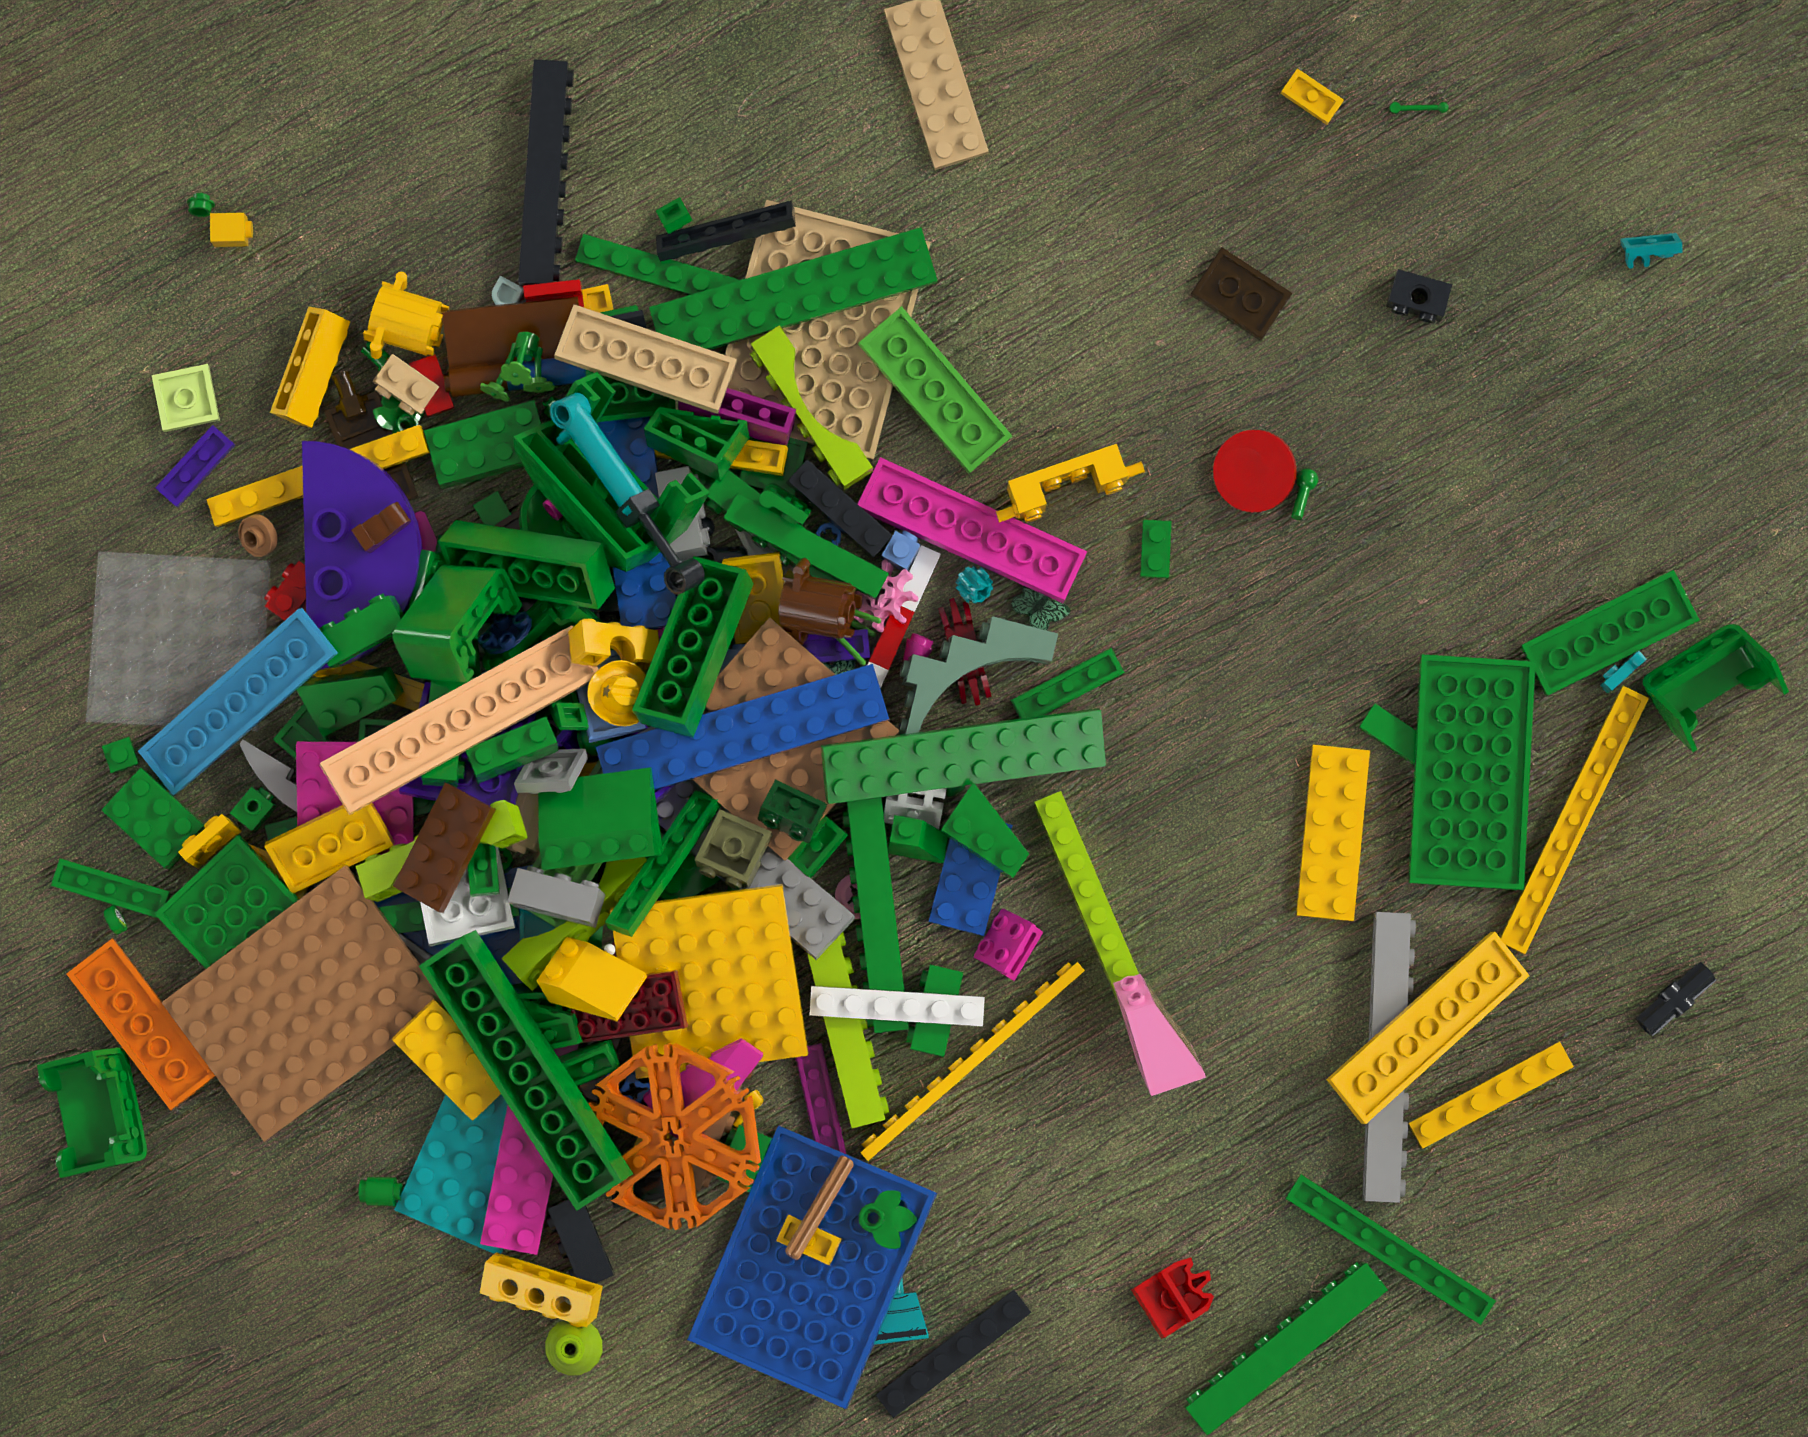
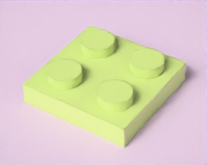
M208 364L152 375L162 430L164 432L220 421Z

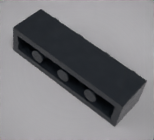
M804 461L786 482L787 485L795 490L831 524L835 525L842 534L870 559L892 537L885 528L810 461Z

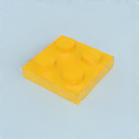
M223 814L219 817L216 815L210 818L204 825L205 829L197 836L192 835L187 838L182 844L183 848L178 851L185 861L197 869L242 832L233 821Z

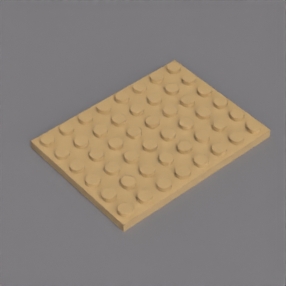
M766 200L765 207L779 203ZM794 207L796 227L761 235L756 238L746 278L890 237L898 233ZM926 241V244H927V247H928V250H929V249H930L931 242ZM919 289L782 329L795 348V381L806 408L828 431L842 439L857 443L869 460L874 461L893 385L861 349L858 343L901 306L912 317ZM765 334L728 344L725 355L737 359L728 388L781 404L780 401L784 399L779 390L774 392L765 379L768 373L763 366L758 368L750 356V353L753 352L751 343ZM795 416V424L790 438L806 441L808 444L814 445L810 437L804 439L796 426L799 420Z

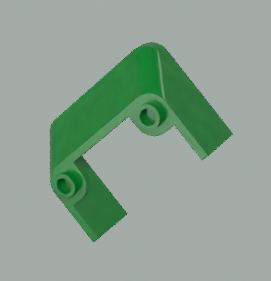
M1736 624L1721 627L1654 669L1643 679L1646 693L1671 732L1692 752L1698 750L1691 735V732L1698 724V719L1694 712L1739 683L1746 689L1758 690L1771 682L1784 695L1789 693L1776 659Z

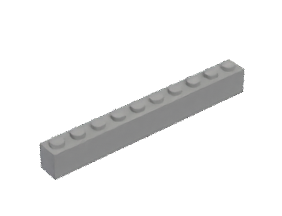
M1375 912L1373 914L1369 1041L1408 1006V995L1413 994V978H1409V966H1414L1415 952L1414 949H1410V937H1415L1416 922L1411 920L1410 913ZM1404 1090L1365 1124L1362 1201L1400 1203V1197H1405L1406 1181L1401 1179V1168H1406L1407 1151L1402 1150V1139H1407L1408 1122H1403V1112L1408 1110L1409 1093H1404Z

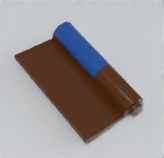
M578 296L442 311L449 362V375H444L445 391L451 392L452 397L487 394L481 391V383L488 385L490 382H496L501 372V367L505 364L510 353L512 343H516L519 332H530L540 338L538 347L543 348L541 375L547 381L553 382L554 386L570 385L574 381L585 377L583 368L555 359V352L573 305L579 306ZM533 357L531 361H523L522 363L524 367L530 369V376L532 378L535 377V358ZM504 380L501 385L505 388V391L523 390L522 383L516 386L511 381Z

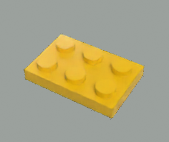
M780 552L723 559L722 564L745 569L754 583L734 633L735 643H747L769 617L781 627L778 612L785 582L783 580Z

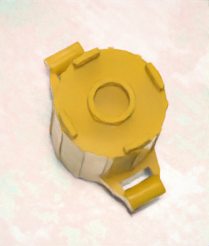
M404 272L396 274L394 284L382 281V287L377 294L370 314L368 330L363 332L364 340L371 342L370 353L374 359H379L382 356V349L385 343L426 356L434 355V348L432 346L440 347L444 336L441 334L443 327L442 311L449 310V306L443 305L442 302L404 291L407 288V275Z

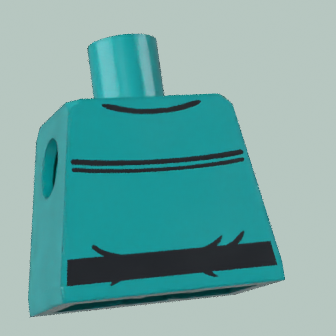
M903 1278L900 1281L874 1345L929 1338L916 1292L904 1293Z

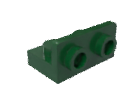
M775 779L760 808L757 819L766 827L778 829L796 841L810 843L814 831L826 810L827 803Z

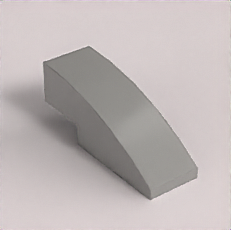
M242 739L240 743L241 749L258 778L279 800L297 812V785L289 781L295 771Z

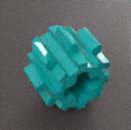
M975 566L972 568L967 567L958 574L959 577L956 580L958 586L956 589L966 602L981 603L991 595V590H993L991 584L993 581L982 567L979 569Z

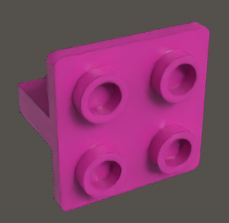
M1002 908L994 918L984 939L979 943L974 958L1015 981L1043 931L1030 921Z

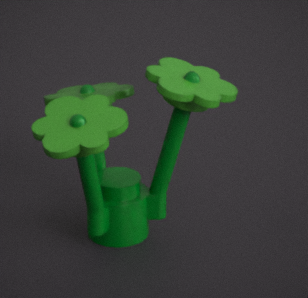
M519 332L516 343H512L510 353L505 364L501 367V372L496 382H490L488 385L481 383V391L496 399L508 402L510 398L504 392L505 388L501 386L504 380L511 381L516 386L522 383L523 390L526 392L542 393L554 390L553 382L547 381L541 375L543 348L538 347L540 338L530 332ZM533 357L535 358L534 378L530 376V369L522 365L523 361H531Z

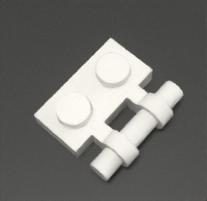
M947 788L913 792L925 795L924 799L907 796L908 793L887 796L883 813L884 822L893 824L894 815L923 820L939 830L944 803L933 801V797L945 799Z

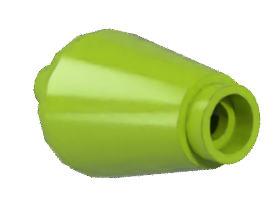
M563 1320L558 1322L549 1331L545 1341V1350L550 1364L558 1372L569 1376L582 1375L591 1371L600 1361L603 1352V1341L598 1329L592 1323L587 1327H575L570 1325L568 1321ZM569 1343L576 1347V1351L572 1355H568L565 1352V1346Z

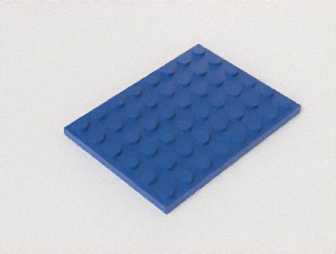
M778 1126L687 1340L847 1409L937 1193ZM845 1156L851 1159L854 1164L853 1168L818 1226L819 1229L842 1239L831 1264L827 1265L803 1253L798 1260L789 1257L785 1252L787 1246L776 1241L788 1214L803 1220L838 1158ZM888 1190L901 1192L899 1206L909 1209L917 1218L916 1223L911 1228L899 1232L901 1247L898 1249H889L877 1244L872 1232L864 1230L859 1223L861 1209L867 1204L874 1203L880 1193ZM873 1212L869 1215L870 1223L874 1224L878 1221L879 1216L877 1213Z

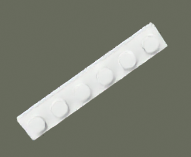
M811 986L810 1015L983 1026L985 997Z

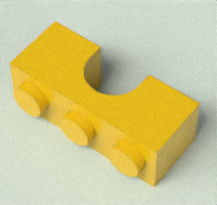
M583 619L568 631L571 663L598 666L611 655L610 648L618 653L621 660L632 662L639 666L644 673H647L659 644L658 630L646 629L645 626H623L618 622L601 623L596 622L594 619Z

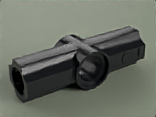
M1699 962L1678 981H1673L1657 995V999L1635 1019L1640 1027L1653 1037L1673 1018H1678L1695 1003L1694 1000L1716 982L1717 979L1708 967Z

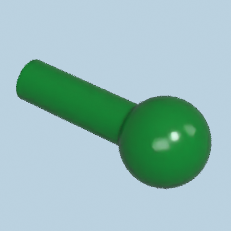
M1309 468L1302 469L1296 476V484L1299 489L1291 515L1295 520H1302L1309 492L1318 484L1317 473Z

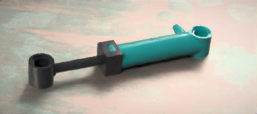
M574 393L553 402L550 407L551 418L558 427L564 428L556 439L557 443L563 445L571 438L619 506L615 513L626 529L639 522L642 524L670 565L664 572V582L667 588L674 594H682L702 584L705 577L702 565L694 558L680 560L658 529L650 515L660 504L650 489L642 490L590 414L591 407L588 399L581 393Z

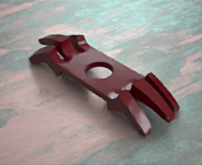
M949 599L954 627H950L944 608H938L947 641L952 635L977 641L968 602H963L966 624H962L955 599ZM984 667L971 671L957 680L962 704L967 703L963 681L967 679L975 705H981L976 679L978 676H980L986 698L992 697Z

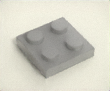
M558 750V752L524 765L514 783L517 793L537 794L540 792L555 791L563 793L571 791L588 759L586 750Z

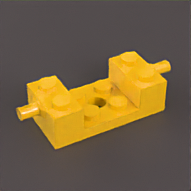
M1114 444L1009 480L1007 492L1012 505L996 511L998 521L1000 523L1016 517L1017 520L1024 519L1028 523L1040 519L1047 505L1042 492L1043 488L1045 492L1053 491L1060 488V484L1064 481L1071 479L1072 483H1076L1088 478L1087 474L1090 472L1098 493L1105 491L1106 495L1119 492L1130 477L1145 473L1143 464L1140 461L1125 467L1118 446Z

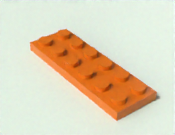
M113 938L66 973L171 1111L216 1077L161 1003L160 998Z

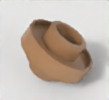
M258 514L242 520L239 525L238 534L244 549L256 557H262L273 552L278 541L277 532L273 524L266 517Z

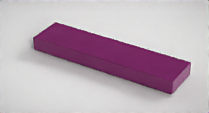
M822 1043L807 1046L808 1056L795 1058L813 1139L818 1143L846 1154Z

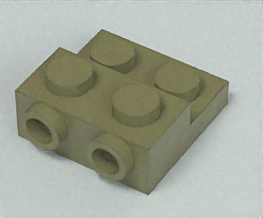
M719 809L695 858V863L700 868L699 872L708 878L714 879L718 875L726 879L725 884L733 889L740 890L742 886L749 889L761 865L760 860L773 834L767 829Z

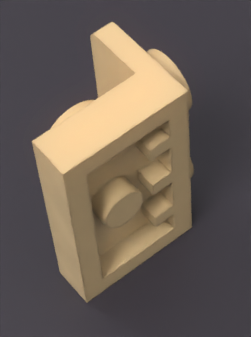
M394 354L390 355L372 381L377 385L375 391L387 399L391 396L401 402L398 407L411 416L414 413L422 414L425 406L439 388L438 385Z

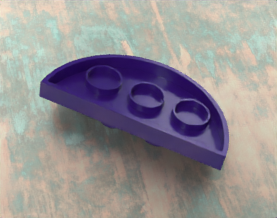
M302 441L307 615L318 628L332 621L337 624L345 620V613L357 607L360 610L370 606L369 600L383 593L385 597L388 595L395 596L405 615L411 607L409 604L417 580L422 550L419 525L406 495L386 471L365 456L330 443ZM398 502L411 520L410 524L372 553L366 552L351 530L360 523L363 524L375 514H379L389 505ZM385 641L363 652L362 654L352 658L351 660L343 663L338 667L347 665L349 663L361 659L362 657L370 654L376 648L381 646ZM326 663V664H325L321 669H319V670H328V669H333V668H332V667H329L328 664Z

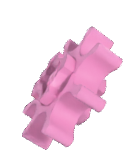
M887 560L882 561V570L888 572L889 575L876 600L859 591H855V594L862 595V606L859 611L881 619L879 624L872 623V627L878 632L884 631V621L891 615H894L895 619L904 624L906 618L900 613L901 605L906 601H918V596L912 591L903 592L904 585L913 579V575L906 569H903L899 575L891 577L894 566ZM854 616V618L860 623H863L865 620L857 616Z

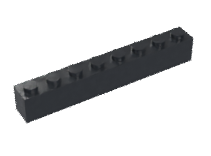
M534 59L518 279L521 287L560 282L561 265H556L557 254H562L563 237H558L559 226H564L565 210L560 209L561 198H566L567 187L566 181H562V171L568 170V153H564V143L570 142V126H566V115H571L572 98H568V87H573L574 70H569L568 61Z

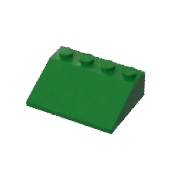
M651 767L582 776L577 778L571 791L563 793L555 791L538 793L539 848L542 870L663 854Z

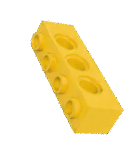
M496 1252L485 1262L480 1294L489 1296L493 1301H505L515 1304L521 1310L540 1312L546 1318H559L568 1321L570 1325L575 1327H587L597 1318L603 1286ZM510 1280H513L518 1288L514 1287ZM537 1288L542 1290L544 1296L539 1294ZM564 1297L570 1300L571 1305L564 1300Z

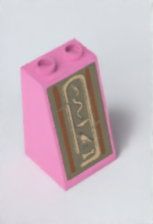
M1142 975L1127 976L1113 983L1135 1059L1150 1095L1153 1096L1206 1078L1190 1041Z

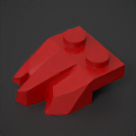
M1191 1257L1169 1265L1131 1289L1161 1339L1208 1311L1214 1296L1211 1293H1203L1201 1290L1211 1280L1210 1271L1207 1270L1197 1274L1191 1273L1190 1269L1193 1266Z

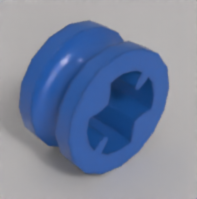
M831 523L821 525L817 529L816 535L820 537L822 532L825 534V530L830 529L833 535H837L835 541L832 539V543L838 546L841 542V531Z

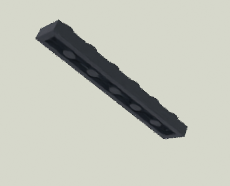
M1013 1289L876 1394L877 1398L892 1418L896 1417L1032 1312Z

